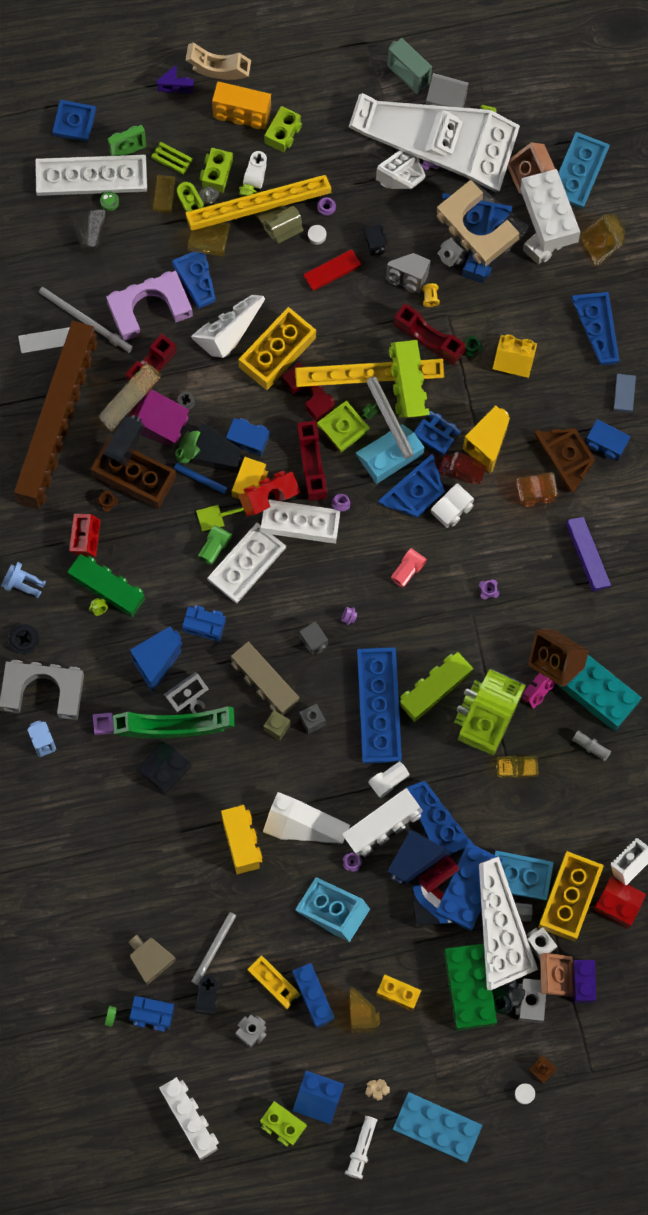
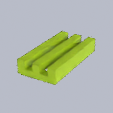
M162 142L159 143V147L156 148L155 153L151 156L153 160L181 175L185 174L192 162L191 157ZM160 154V155H162V156L168 158L169 160H171V161H173V162H175V163H177V164L183 166V169L180 168L179 166H177V165H175V164H173V163H171V162H169V161H167V160L161 158V157L158 156V155Z

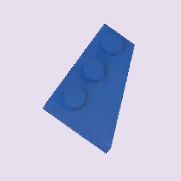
M205 247L172 261V266L198 309L215 302Z

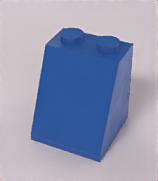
M170 626L130 650L132 661L151 691L157 688L181 653V636L177 630L173 631Z

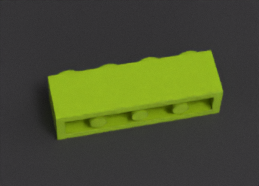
M459 652L455 655L450 654L447 656L441 667H434L429 672L430 676L428 678L420 679L415 684L416 688L411 692L408 690L400 697L399 706L414 722L472 674L473 668Z

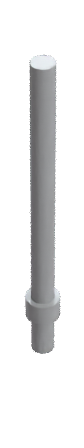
M41 287L39 290L41 295L83 323L94 326V330L109 339V342L114 346H119L128 353L133 349V346L122 340L121 336L116 333L113 334L46 288Z

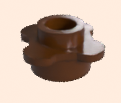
M105 490L100 497L96 498V504L101 505L104 512H110L111 508L119 503L118 498L114 497L110 490Z

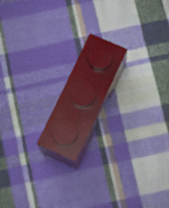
M161 333L150 346V351L142 362L136 361L125 374L126 382L141 393L177 353L176 344Z
M299 362L282 375V383L293 396L300 391H307L312 395V398L305 403V410L317 423L334 410L335 401L330 394H326L322 390V385L296 387L295 368L303 367Z

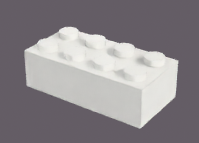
M557 169L522 178L520 190L543 252L578 243L580 230Z
M406 788L342 835L359 857L362 855L366 857L374 851L372 849L377 844L381 846L390 839L388 836L392 833L398 834L404 830L406 823L409 821L413 823L418 820L423 810Z

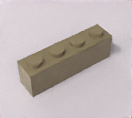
M249 641L231 656V666L237 672L241 671L243 673L246 683L249 686L253 685L258 690L256 693L263 701L266 699L271 704L269 707L272 711L275 710L284 716L299 703L300 697Z

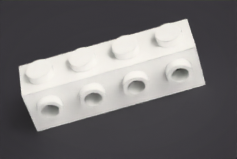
M176 1077L159 1087L199 1159L202 1160L217 1151L216 1145L219 1142L214 1133L209 1134L206 1127L209 1125L204 1116L199 1117L196 1109L199 1107L193 1097L191 1099L188 1098L186 1094L188 1088L184 1081L181 1080L179 1082Z

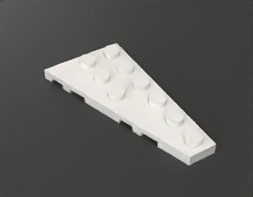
M499 857L479 864L487 990L495 989L538 970Z

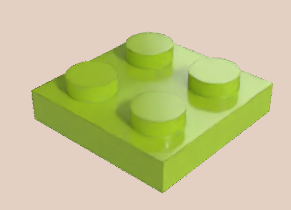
M347 400L317 422V426L340 453L370 431V427Z

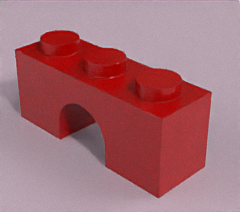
M283 470L275 473V478L271 480L265 478L259 481V485L256 487L251 485L244 488V493L239 494L238 497L246 516L258 514L271 507L268 501L269 492L274 494L276 501L286 500L301 493L293 472L285 473Z

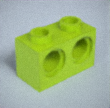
M281 106L264 135V143L284 153L287 147H291L295 132L298 133L301 129V115ZM291 121L292 124H285L284 122ZM277 136H283L284 138H283V139H277L276 137H277Z
M211 148L210 154L207 153L204 164H206V168L201 171L199 178L202 181V188L224 193L233 163V153ZM221 160L222 163L216 164L214 161ZM212 176L217 177L216 180H211L209 178Z

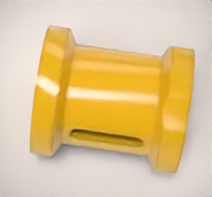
M425 284L422 286L425 299L423 305L425 307H434L440 304V300L437 298V284Z

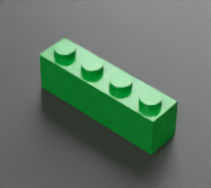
M80 554L67 572L68 577L132 618L145 600L143 590L135 585L133 587L127 584L128 581L120 575L116 577L108 567L97 565L92 557Z

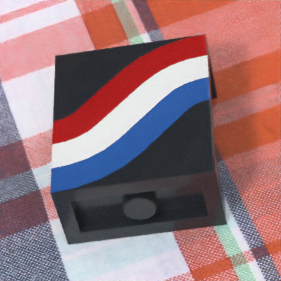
M448 883L440 884L429 893L421 885L412 887L415 928H423L424 925L453 923L435 914Z

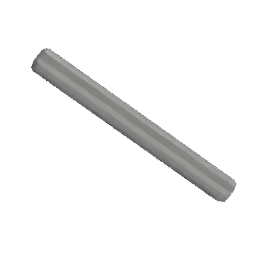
M369 378L367 384L405 459L412 457L413 450L377 378Z

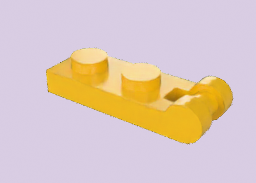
M262 955L247 969L285 1009L291 1006L290 1003L294 999H298L301 996ZM286 989L289 994L284 998L281 993Z

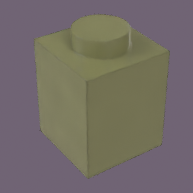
M274 710L263 726L264 732L281 741L290 727V720Z

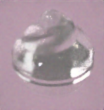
M210 186L200 190V198L204 204L211 205L216 202L219 195L218 190Z

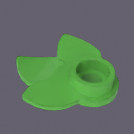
M188 431L183 435L179 448L175 452V460L178 463H188L200 451L199 447L196 446L200 435L199 431Z

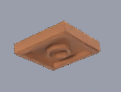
M550 953L540 954L541 994L565 997L574 996L573 957Z

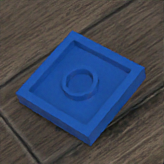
M60 100L52 132L53 136L89 142L96 106Z

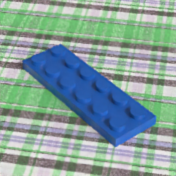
M396 647L357 649L363 764L402 762Z

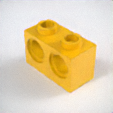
M384 974L376 996L413 1012L421 990Z

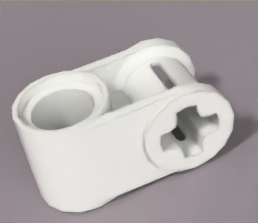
M256 151L252 153L243 184L252 185L258 189L262 188L267 157L263 152Z

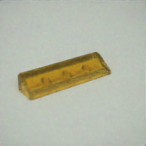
M146 362L100 413L98 418L113 432L122 422L125 415H128L161 378V373Z

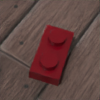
M447 855L419 876L417 880L429 893L456 873L459 867Z

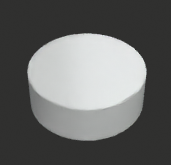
M320 225L312 226L308 230L309 241L316 245L322 244L326 239L325 228Z
M521 1084L515 1090V1098L520 1104H529L535 1098V1090L529 1084Z

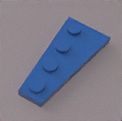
M609 292L573 295L571 297L599 364H619Z
M425 780L407 787L423 810L420 813L421 817L419 820L429 840L452 852L451 854L464 850L468 842L473 844Z

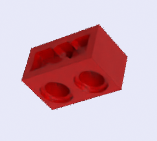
M74 514L69 551L77 556L82 554L83 556L96 557L101 520L92 514Z

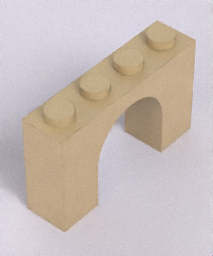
M470 180L437 207V218L441 223H446L449 226V231L454 237H459L462 246L474 254L473 257L476 262L482 263L486 267L519 240L520 233L508 220L490 234L482 236L472 234L465 228L463 224L464 215L483 199V192Z

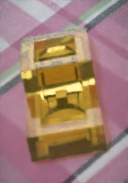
M497 757V776L511 778L538 777V757Z

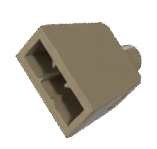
M136 935L129 941V944L135 950L130 955V958L146 985L150 984L176 961V958L153 938H149L144 943Z

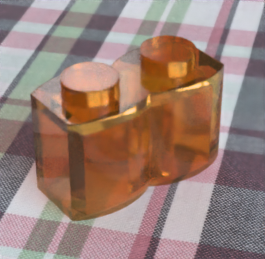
M554 473L516 479L520 505L533 506L538 501L551 503L558 496Z

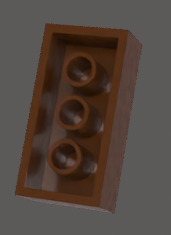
M108 437L90 469L92 477L159 509L176 479V470L135 450L126 467L116 463L103 454L111 441V438Z

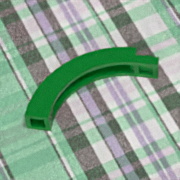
M228 706L184 715H146L124 712L113 715L114 734L137 738H178L223 732L226 728L235 727L234 708Z

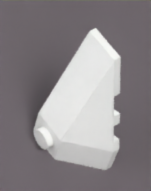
M251 295L233 306L234 310L232 312L219 315L218 321L213 324L208 322L191 336L192 339L211 356L227 357L237 346L265 300L264 296Z
M277 792L263 833L281 840L290 839L343 844L345 838L342 834L349 829L350 825L299 800Z

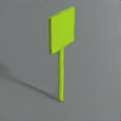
M215 505L197 510L196 513L202 532L211 530L214 525L223 527V516L244 511V508L241 507L220 513L219 506Z

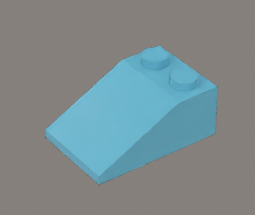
M316 877L295 910L332 934L350 942L370 908L363 899Z

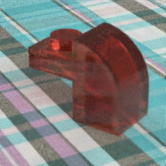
M455 453L454 456L444 455L439 473L446 476H458L465 483L481 484L486 466L471 456Z

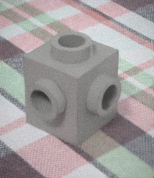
M456 236L444 241L437 254L445 265L449 267L459 266L466 259L465 255L470 250L467 251L462 246L459 237Z
M250 1015L248 1018L245 1016L238 1024L240 1028L235 1034L252 1048L256 1042L260 1044L266 1037V1027L264 1026L266 1022L258 1015L256 1017ZM255 1028L256 1030L255 1032H250L249 1029Z

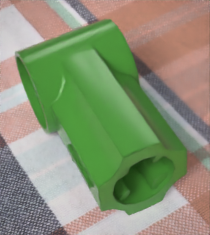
M214 525L198 558L207 564L213 565L222 548L224 549L229 543L232 534Z

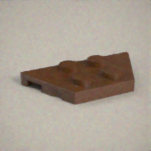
M576 428L566 430L552 429V431L543 432L541 430L535 431V437L571 494L574 493L595 462V458Z

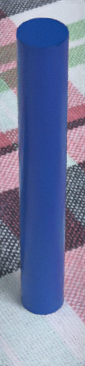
M176 463L174 470L216 491L223 494L226 493L228 487Z

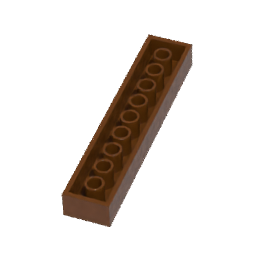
M73 320L71 322L14 491L17 504L39 510L40 506L45 504L47 497L45 491L47 487L50 488L51 473L52 470L57 468L58 459L56 458L58 453H62L64 447L62 440L64 436L68 435L70 428L68 422L69 419L74 417L75 402H79L81 391L79 390L81 385L85 384L87 377L85 372L91 366L92 351H96L98 345L94 326Z

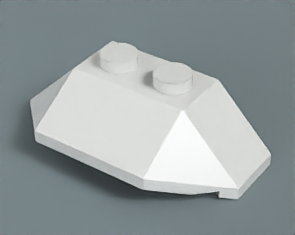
M401 150L378 165L376 180L381 182L382 186L391 189H412L425 178L420 158Z

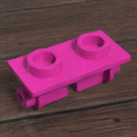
M541 673L533 680V683L537 686L534 687L530 684L521 697L525 703L529 701L532 709L543 701L547 692L553 689L556 684Z

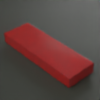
M351 249L305 273L304 278L311 290L315 291L361 267V263Z

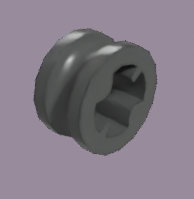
M182 392L177 398L178 404L189 410L195 404L194 397L190 392ZM189 397L190 403L183 404L182 398Z

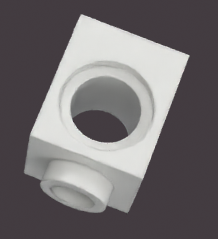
M543 927L540 930L535 928L527 934L530 948L539 960L540 954L551 953L557 948V945ZM535 939H544L545 946L538 947L535 943Z

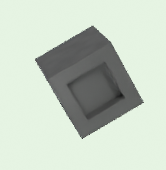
M316 621L299 631V637L312 655L316 652L320 654L326 650L328 639Z
M317 704L299 712V718L308 734L325 726L326 720Z

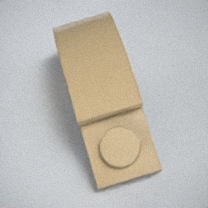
M195 43L188 44L186 61L193 65L195 72L207 77L225 80L249 77L251 60L241 53L226 56L216 55L207 52Z

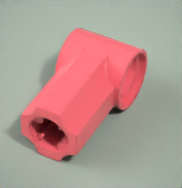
M411 548L403 557L402 563L393 573L391 579L399 587L404 588L413 575L421 570L427 559Z

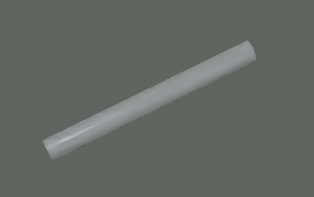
M229 912L194 975L192 983L199 985L200 980L236 918L235 914Z

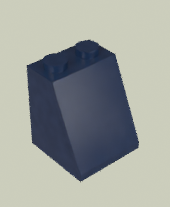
M410 830L388 872L392 874L391 878L404 885L406 882L413 884L419 876L445 856H450L452 852Z

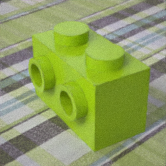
M275 1101L260 1120L261 1128L270 1135L273 1132L279 1136L277 1140L286 1147L289 1144L293 1147L307 1127L304 1122Z

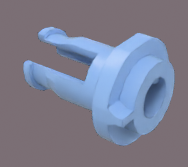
M17 562L16 566L11 564L1 586L9 592L14 587L39 598L42 591L22 583L23 579L43 588L46 581H41L36 576L20 570L22 564Z

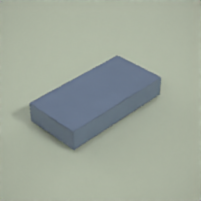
M617 374L614 411L633 412L636 376Z

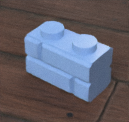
M36 721L30 724L27 730L38 757L55 752L56 747L46 722Z

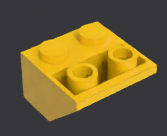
M501 335L493 369L529 378L537 343L530 339L521 340L512 335Z

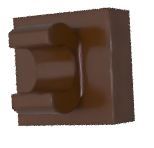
M542 1055L528 1071L544 1084L557 1068Z

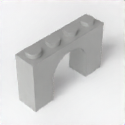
M20 660L6 662L0 697L1 711L20 713L23 692L26 686L35 679L46 678L55 682L60 688L57 710L58 718L78 720L84 673L80 668L69 667V669H65L55 664H51L48 667L42 666L38 662L23 664Z

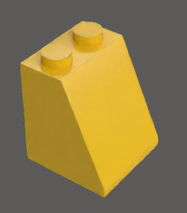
M497 406L465 436L463 450L489 473L494 469L510 419L508 413L503 408L499 409Z

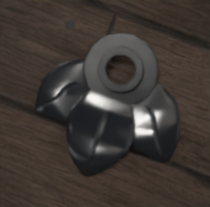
M516 979L492 989L495 1010L499 1014L506 1015L511 1012L513 1007L518 1006L525 996V989L518 988Z

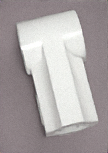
M399 761L384 773L380 772L375 775L368 783L379 798H382L410 774Z

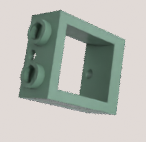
M403 38L391 43L388 48L387 66L416 94H419L430 84L432 66Z

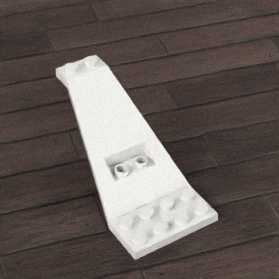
M363 93L359 94L349 124V128L367 137L462 175L495 193L500 191L520 127L518 124L491 110L377 101Z

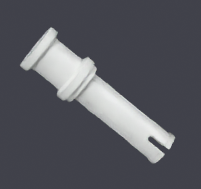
M365 1116L355 1152H352L350 1155L351 1161L348 1170L345 1171L346 1175L356 1179L363 1178L361 1174L364 1164L368 1161L366 1154L377 1119Z

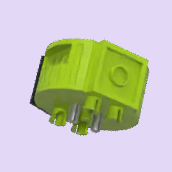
M492 668L488 671L483 683L475 680L471 690L466 689V692H464L466 696L463 702L465 703L457 707L458 715L456 718L461 721L455 719L454 723L463 726L458 740L494 756L526 684Z

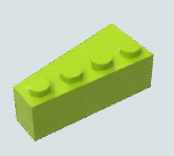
M417 340L391 343L389 355L390 358H393L391 373L395 377L393 392L397 396V403L395 404L396 414H399V418L430 415L429 408L425 409L424 405L427 395L421 388L424 377L422 371L418 370V366H421Z

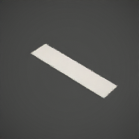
M70 327L19 336L21 353L64 346Z

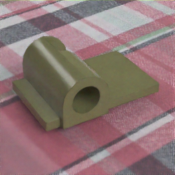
M285 206L254 214L264 226V230L278 244L303 231L301 216L294 206L288 209Z

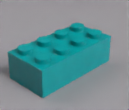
M589 655L585 668L565 687L556 683L557 686L613 731L620 727L642 698Z

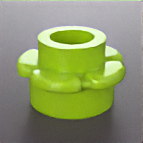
M243 184V187H239V195L243 197L257 193V191L253 190L254 186Z
M100 598L94 599L89 607V610L96 616L102 615L108 609L106 600Z

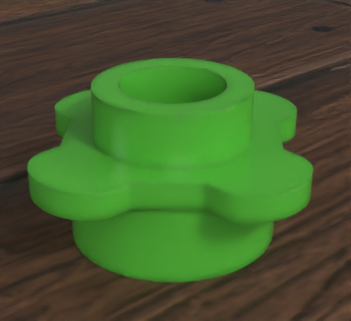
M369 403L362 410L364 413L361 417L365 416L368 420L371 419L379 411L376 407L378 404L372 405Z

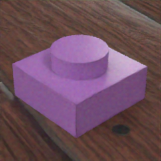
M112 713L93 714L95 735L114 733Z

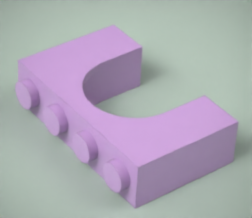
M176 271L165 272L160 277L155 279L149 278L144 283L130 285L125 290L120 292L114 291L109 296H106L107 304L122 340L128 341L141 336L133 309L135 304L144 297L156 296L163 299L169 306L175 323L193 316L191 305Z

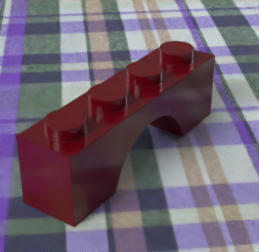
M406 303L394 316L393 325L417 340V342L453 366L464 354L466 343L452 334H444L437 331L423 319L418 311Z
M316 420L297 423L308 501L327 499V486L322 467Z

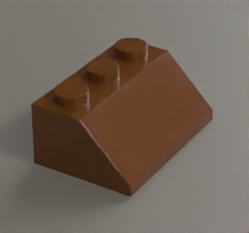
M536 629L528 666L558 685L565 687L585 668L589 650L554 629Z

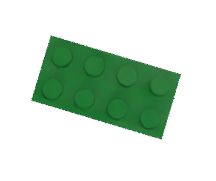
M484 944L445 949L444 956L456 1031L495 1026L497 1019L492 990H487Z

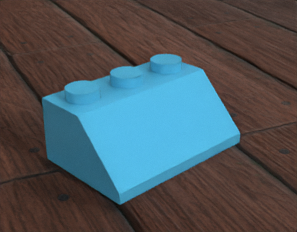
M403 424L400 426L413 450L412 457L408 459L403 457L391 431L356 452V456L376 484L421 457L424 453V446L415 433Z

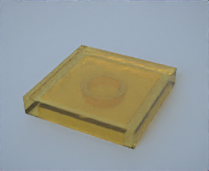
M222 222L191 231L187 251L224 256L230 224Z

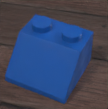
M306 1071L293 1112L331 1125L344 1084Z

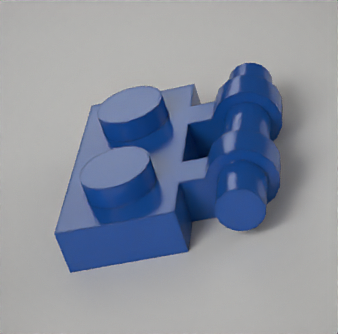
M429 411L430 415H427V417L432 421L429 423L423 419L414 433L421 442L444 456L455 440L450 435L453 434L458 437L462 431L456 428L454 423L444 420L443 416L439 413L435 414ZM436 425H440L446 430L443 432Z

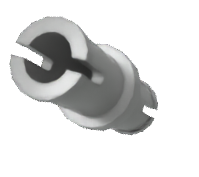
M579 730L572 739L573 742L585 748L586 752L593 753L604 762L612 752L597 743L598 740H592Z

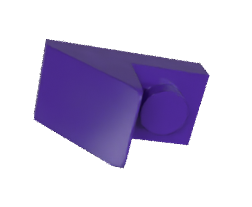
M174 66L157 80L158 92L194 94V79L188 77L177 78V66Z

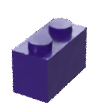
M575 960L573 962V1003H594L596 1001L595 960Z

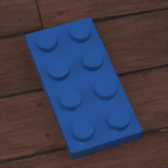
M469 842L466 843L457 863L459 870L452 875L435 914L471 931L482 909L479 864L497 856Z

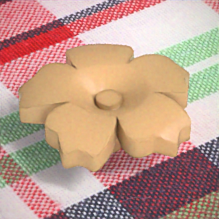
M379 1079L377 1082L373 1080L367 1083L365 1094L367 1097L373 1096L374 1099L379 1101L382 1100V1095L386 1096L390 1093V1088L385 1080Z

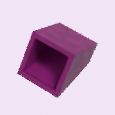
M149 389L137 395L129 417L133 414L142 419L141 422L145 427L141 436L169 446L179 441L181 437L180 430L189 418L187 416L189 409Z

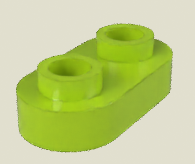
M183 182L178 186L177 195L186 212L193 211L192 207L204 208L203 201L192 183ZM184 192H189L190 194H189V195H184L183 193H184Z

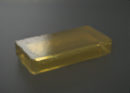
M157 175L153 211L172 213L176 177Z

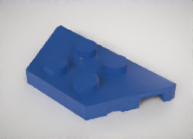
M443 193V202L446 199H448L451 196V194ZM481 200L464 215L463 224L472 234L481 236L490 234L509 216L513 206Z
M431 454L378 500V503L384 507L418 518L445 493L434 462V456Z

